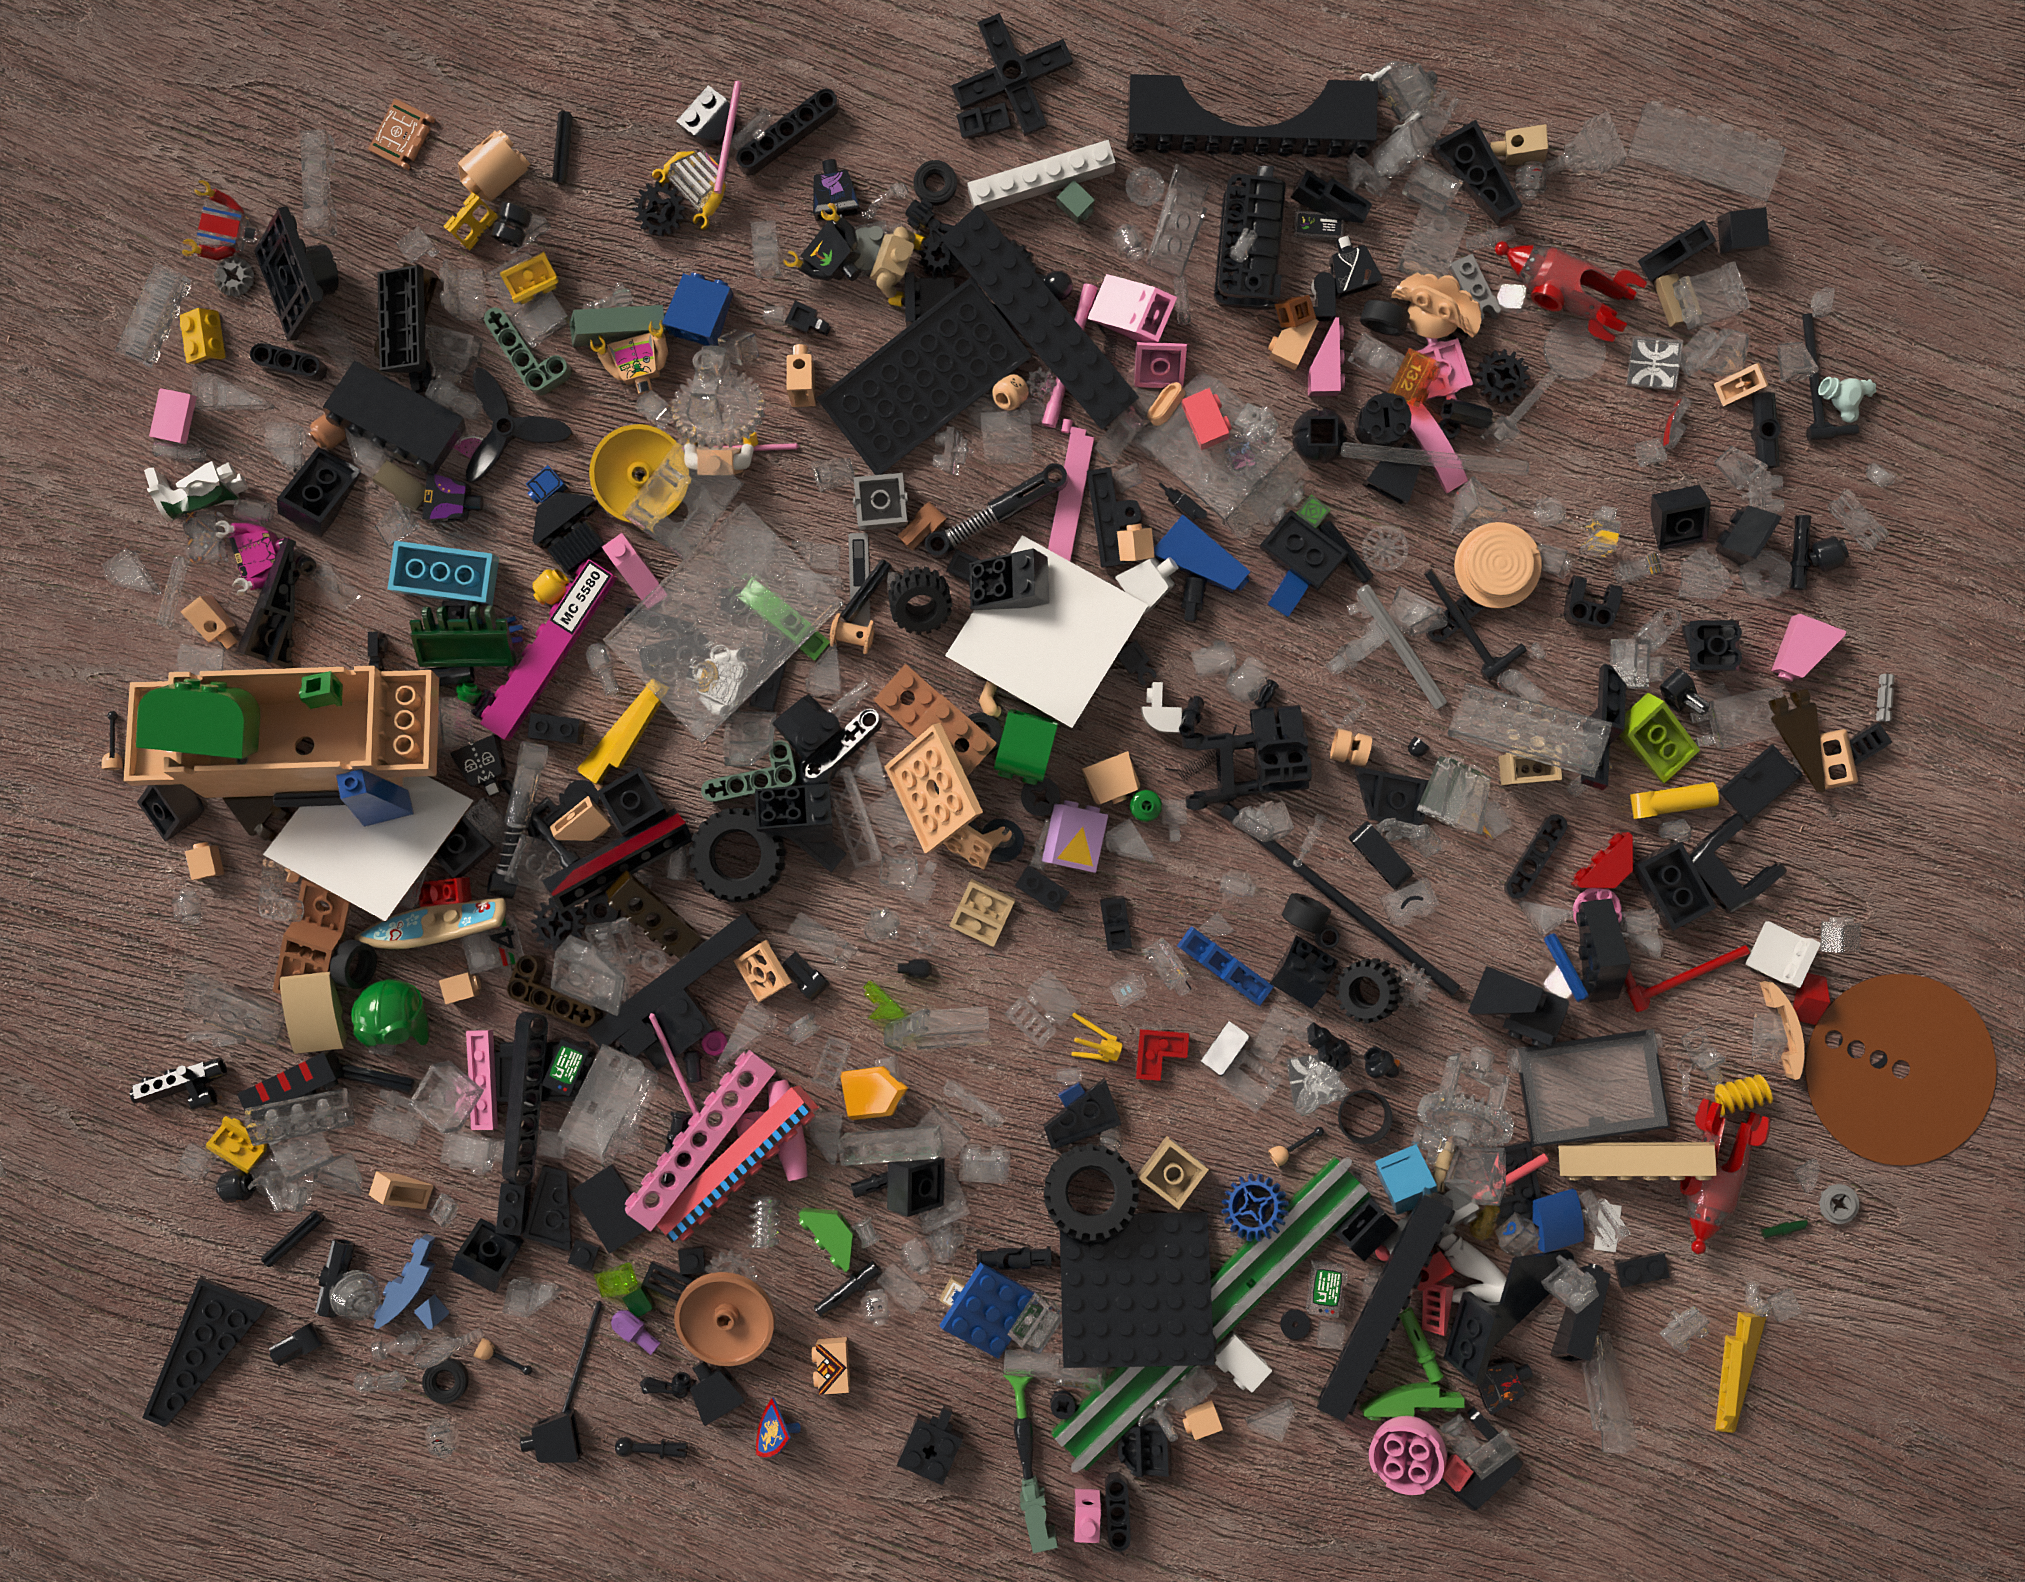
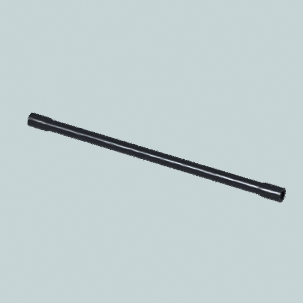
M1227 802L1219 812L1220 815L1234 826L1243 830L1395 950L1449 996L1452 997L1458 991L1460 985L1438 970L1247 819L1232 804Z

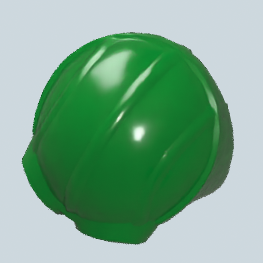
M393 979L379 981L364 989L355 1001L351 1012L354 1025L353 1032L355 1037L367 1048L377 1044L397 1045L407 1041L410 1036L414 1037L420 1045L428 1043L429 1026L426 1010L419 990L412 984Z

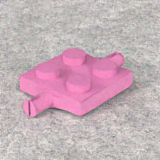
M1426 337L1428 345L1424 349L1410 354L1413 366L1419 367L1421 365V371L1414 370L1418 374L1417 379L1424 400L1427 401L1436 397H1446L1447 400L1451 398L1456 399V392L1473 385L1459 339L1438 342L1437 339Z

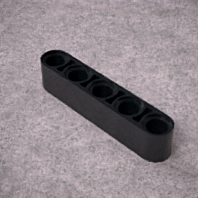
M828 88L819 90L741 147L736 154V160L741 172L746 175L758 173L833 118L839 110L835 92ZM824 100L833 101V104L829 107L821 105ZM805 114L813 115L812 120L808 122L801 119ZM791 128L794 130L789 136L782 135L784 129ZM766 143L774 144L771 150L766 151L762 149ZM745 158H754V162L752 164H743V160Z

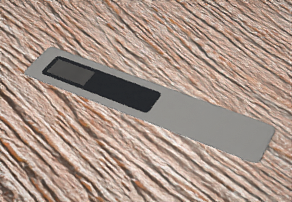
M850 533L848 535L850 600L869 576L867 533ZM870 598L851 624L868 627L870 623Z

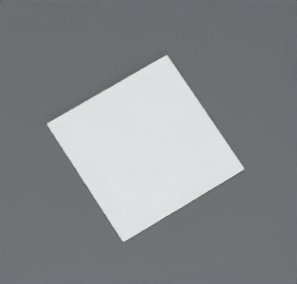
M1022 535L1011 553L1034 548L1048 557L1049 604L1030 608L974 610L945 657L1066 726L1073 728L1149 605Z
M427 776L403 777L402 787L410 793L413 815L364 827L346 805L299 807L263 855L387 922L474 801Z

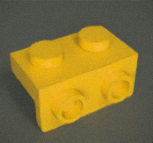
M545 252L500 272V276L509 290L514 304L519 301L521 304H525L534 299L533 295L540 291L543 294L554 290L556 288L555 284L559 282Z
M196 308L179 315L186 363L197 364L210 358L222 360L226 357L218 311Z
M225 1116L222 1119L221 1127L206 1143V1149L248 1174L266 1152L267 1141L261 1133L257 1131L252 1132L245 1128L240 1120L236 1118L230 1119Z

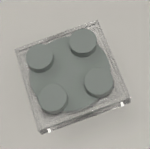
M886 220L854 226L858 239L857 248L861 253L859 259L854 263L861 270L859 277L871 275L884 235L888 234Z

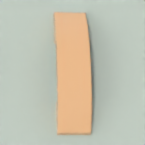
M1760 982L1766 1006L1777 1007L1789 1048V1051L1780 1053L1786 1077L1794 1080L1800 1079L1804 1065V1039L1797 1014L1779 987L1773 982Z

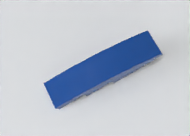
M1192 926L1177 945V947L1258 1006L1263 1003L1274 987Z

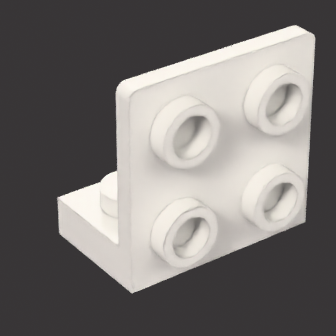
M1766 921L1746 961V965L1788 986L1800 988L1821 943L1814 939L1803 938L1772 922Z

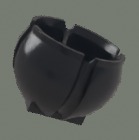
M1312 408L1304 412L1296 420L1292 429V434L1295 436L1292 439V445L1297 454L1307 462L1316 464L1317 461H1321L1323 464L1329 463L1339 457L1346 447L1348 440L1345 437V433L1348 432L1347 426L1341 416L1335 411L1328 408H1323L1322 411ZM1311 424H1332V443L1311 444Z

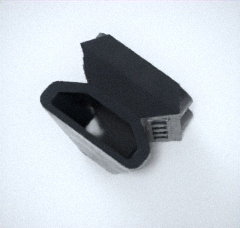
M1697 620L1690 621V624L1682 625L1683 636L1690 656V671H1694V673L1740 671L1739 664L1742 661V654L1739 651V639L1741 638L1742 631L1739 621Z

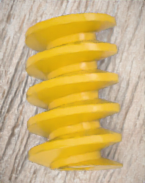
M1759 1074L1753 1078L1746 1077L1744 1081L1737 1079L1734 1083L1729 1081L1725 1085L1717 1084L1715 1086V1102L1722 1104L1720 1113L1722 1116H1725V1108L1733 1114L1735 1112V1105H1737L1740 1111H1744V1103L1750 1109L1754 1108L1755 1100L1760 1107L1764 1105V1098L1769 1104L1773 1103L1771 1089L1764 1077Z

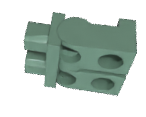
M1033 1475L1031 1479L1022 1478L1020 1506L1021 1511L1025 1510V1521L1033 1554L1058 1548L1055 1524L1048 1526L1046 1519V1492L1044 1486H1038L1036 1475Z

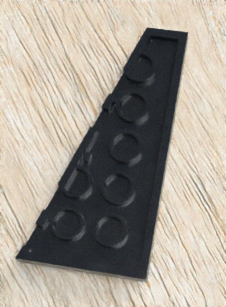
M204 1277L199 1278L142 1418L163 1427L168 1426L271 1304Z

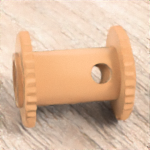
M836 614L830 630V646L834 647L836 640L864 646L863 654H867L873 642L875 632L874 621L871 620L868 627L842 622L840 621L841 614ZM859 633H863L862 638H858Z

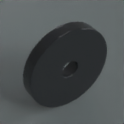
M1290 1309L1282 1315L1280 1327L1288 1338L1301 1339L1310 1329V1320L1302 1310ZM1298 1322V1325L1294 1327L1292 1326V1323Z

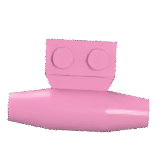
M787 1079L768 1083L769 1108L790 1089ZM759 1110L742 1114L736 1122L738 1136L740 1137L765 1112ZM802 1124L796 1129L798 1134L786 1143L784 1141L779 1146L780 1151L777 1153L788 1181L808 1177L807 1150Z

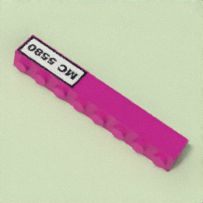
M590 559L578 567L576 571L578 576L573 583H568L565 595L560 603H555L551 608L549 620L546 624H541L535 633L537 638L532 645L528 644L522 652L523 659L519 665L515 664L508 674L510 678L505 686L501 685L494 696L496 700L492 706L488 705L481 714L483 719L480 724L504 740L510 741L618 579Z

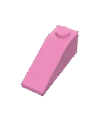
M621 533L602 546L613 564L648 610H651L669 597L627 536Z

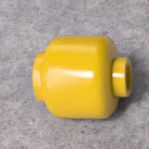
M546 569L532 584L535 592L533 594L534 598L543 605L546 603L549 605L558 603L565 595L569 579L558 569Z

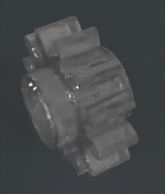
M1412 963L1408 970L1402 964L1400 968L1401 973L1398 971L1395 973L1396 977L1401 976L1403 980L1399 984L1404 986V992L1400 993V996H1403L1405 1008L1409 1006L1410 1002H1413L1418 1007L1419 998L1423 1001L1428 1000V996L1424 992L1432 991V987L1426 985L1431 981V976L1423 977L1425 968L1423 967L1416 971L1415 963ZM1407 981H1410L1411 984L1415 983L1413 990H1410L1409 987L1405 988Z

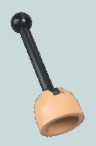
M110 711L107 714L110 720V753L105 754L102 758V769L122 770V757L115 753V720L118 714L115 711Z
M1316 1127L1313 1133L1288 1148L1275 1146L1268 1150V1153L1279 1168L1287 1162L1289 1152L1316 1136H1322L1324 1129Z
M482 1338L473 1355L481 1360H487L491 1357L497 1358L522 1370L524 1375L532 1373L531 1366H523L496 1353L493 1343L485 1338Z

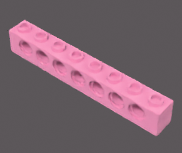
M752 1051L743 1052L735 1062L737 1066L731 1073L727 1072L722 1077L719 1083L721 1086L716 1093L711 1092L704 1101L705 1107L700 1113L696 1112L688 1122L690 1126L684 1133L680 1132L672 1143L674 1145L669 1153L664 1152L657 1161L658 1167L653 1173L649 1172L641 1182L642 1187L637 1194L633 1192L626 1200L625 1211L627 1215L650 1232L776 1072L774 1068ZM743 1073L751 1074V1080L747 1084H740L739 1082L740 1076ZM731 1092L735 1093L736 1098L734 1102L725 1104V1095ZM712 1113H720V1119L717 1123H708V1118ZM696 1133H704L705 1138L701 1143H693L692 1139ZM681 1153H688L689 1159L683 1164L677 1163V1157ZM672 1173L673 1180L670 1183H661V1178L664 1174ZM651 1193L658 1195L656 1202L652 1204L645 1202L647 1195Z

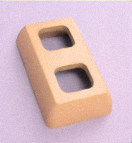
M1842 729L1819 734L1825 789L1856 784L1858 777L1847 730ZM1839 740L1842 752L1827 756L1824 752L1823 743ZM1844 764L1847 776L1832 780L1828 768L1832 765Z

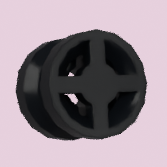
M1058 1390L1052 1395L1050 1399L1052 1414L1059 1419H1067L1074 1414L1075 1399L1069 1391Z

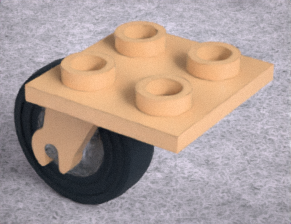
M994 819L983 827L981 833L966 825L943 844L950 851L966 858L973 866H978L984 870L990 860L1009 862L1015 859L1022 851L1024 835L1019 826L1007 819Z

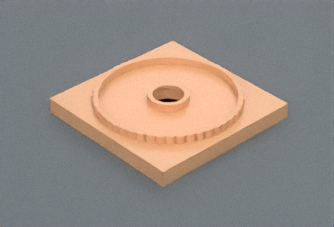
M941 723L933 724L884 766L925 854L933 852L983 813ZM934 782L939 787V794L935 790Z

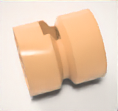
M1338 728L1332 742L1330 759L1340 762L1349 760L1352 765L1365 767L1371 751L1372 736L1360 733L1353 736L1352 731Z

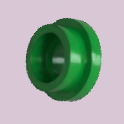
M469 682L457 686L456 689L458 693L457 698L468 703L477 702L482 693L476 684Z

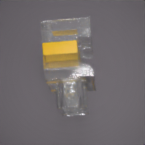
M1601 506L1600 510L1594 511L1592 520L1585 525V530L1590 533V538L1580 545L1579 554L1603 559L1616 551L1621 522L1615 520L1617 508Z

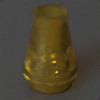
M1487 1203L1485 1208L1477 1215L1478 1218L1470 1223V1232L1475 1238L1487 1240L1493 1236L1500 1208L1493 1203Z

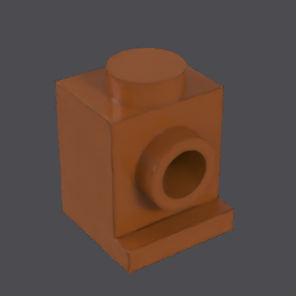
M1310 295L1290 297L1275 304L1281 327H1297L1316 319Z

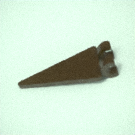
M1808 689L1790 693V698L1796 708L1788 710L1789 703L1786 696L1768 701L1770 709L1775 714L1771 717V721L1816 792L1823 793L1825 791L1817 706L1814 702L1810 703Z
M274 796L221 797L250 836L258 834L265 841H273L278 834L275 830L265 825L272 814L278 820H284L285 822H288L293 815L284 807H276L273 803Z

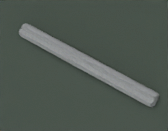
M1370 585L1362 586L1357 591V594L1432 706L1435 709L1443 707L1447 700Z

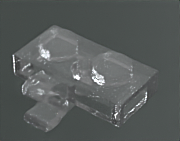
M761 108L732 137L730 146L734 150H738L752 140L751 136L759 141L766 134L764 130L770 125L768 119L773 116L769 110Z

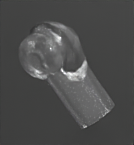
M1747 1281L1746 1306L1756 1316H1768L1771 1313V1307L1759 1297L1760 1283Z

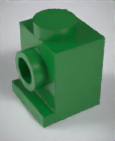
M331 671L302 677L299 696L301 701L310 709L333 704L337 707L342 706L343 684Z

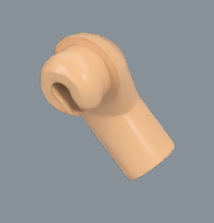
M987 681L979 703L984 713L997 718L1001 714V707L996 705L993 697L998 686Z

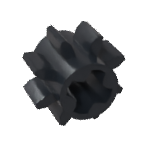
M924 198L921 203L914 200L905 213L908 217V225L916 231L920 226L927 229L930 219L935 218L936 215L932 212L933 204Z

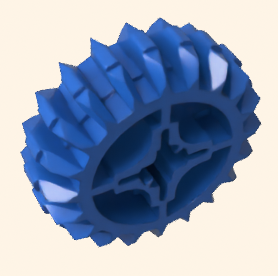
M1249 1174L1248 1182H1246L1241 1176L1239 1177L1241 1185L1238 1186L1234 1182L1231 1183V1186L1235 1189L1233 1193L1229 1190L1225 1191L1230 1200L1223 1199L1222 1203L1229 1206V1208L1223 1209L1222 1214L1230 1216L1224 1221L1226 1224L1233 1223L1230 1231L1234 1233L1239 1230L1237 1236L1241 1239L1246 1233L1249 1242H1252L1254 1234L1258 1242H1262L1263 1233L1268 1239H1271L1270 1230L1278 1234L1280 1230L1276 1225L1279 1223L1285 1226L1286 1224L1280 1217L1289 1215L1288 1211L1282 1210L1283 1207L1289 1206L1288 1201H1281L1286 1196V1193L1284 1191L1278 1192L1281 1185L1276 1183L1272 1186L1273 1179L1270 1177L1264 1182V1176L1259 1174L1255 1181L1254 1175ZM1260 1188L1267 1190L1271 1196L1256 1198L1251 1189ZM1244 1194L1245 1204L1237 1212V1203ZM1252 1200L1261 1205L1258 1211L1259 1216L1250 1210V1208H1253L1251 1206L1253 1204ZM1274 1203L1273 1215L1266 1222L1265 1212ZM1254 1217L1260 1227L1244 1226L1240 1219Z

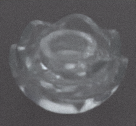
M1874 461L1867 466L1866 477L1879 487H1889L1895 482L1896 477L1894 474L1888 473L1882 465H1878Z

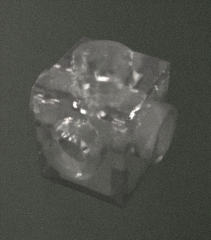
M1249 403L1246 404L1234 422L1244 439L1252 444L1258 442L1265 446L1270 438L1275 435L1279 426L1273 417L1274 413L1264 406L1260 409Z

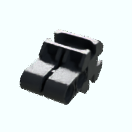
M1300 705L1277 707L1278 724L1275 722L1273 707L1250 709L1251 731L1256 739L1253 742L1256 743V747L1253 750L1259 793L1309 789V781L1312 778L1311 760L1308 757V739L1304 732Z

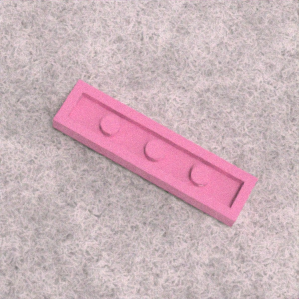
M493 1030L466 1031L471 1130L498 1129Z

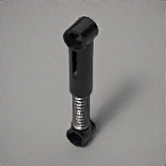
M1058 463L1049 464L1042 472L988 502L986 510L982 509V512L979 511V514L975 513V516L967 517V521L964 519L963 523L960 522V525L956 524V527L952 526V529L949 528L941 532L935 531L929 534L925 540L928 553L935 559L946 558L951 550L961 543V540L964 542L965 538L968 540V536L976 535L975 532L979 533L980 529L983 531L984 527L987 529V525L995 524L994 521L1000 524L1050 494L1063 490L1068 483L1066 469ZM1058 472L1062 475V479L1057 483H1052L1049 481L1050 474ZM936 540H943L945 542L944 548L940 551L932 549V545Z

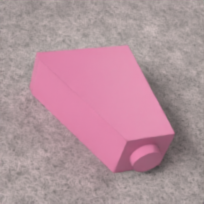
M1802 614L1791 616L1771 671L1778 673L1780 679L1790 682L1793 679L1803 678L1845 636L1846 631Z

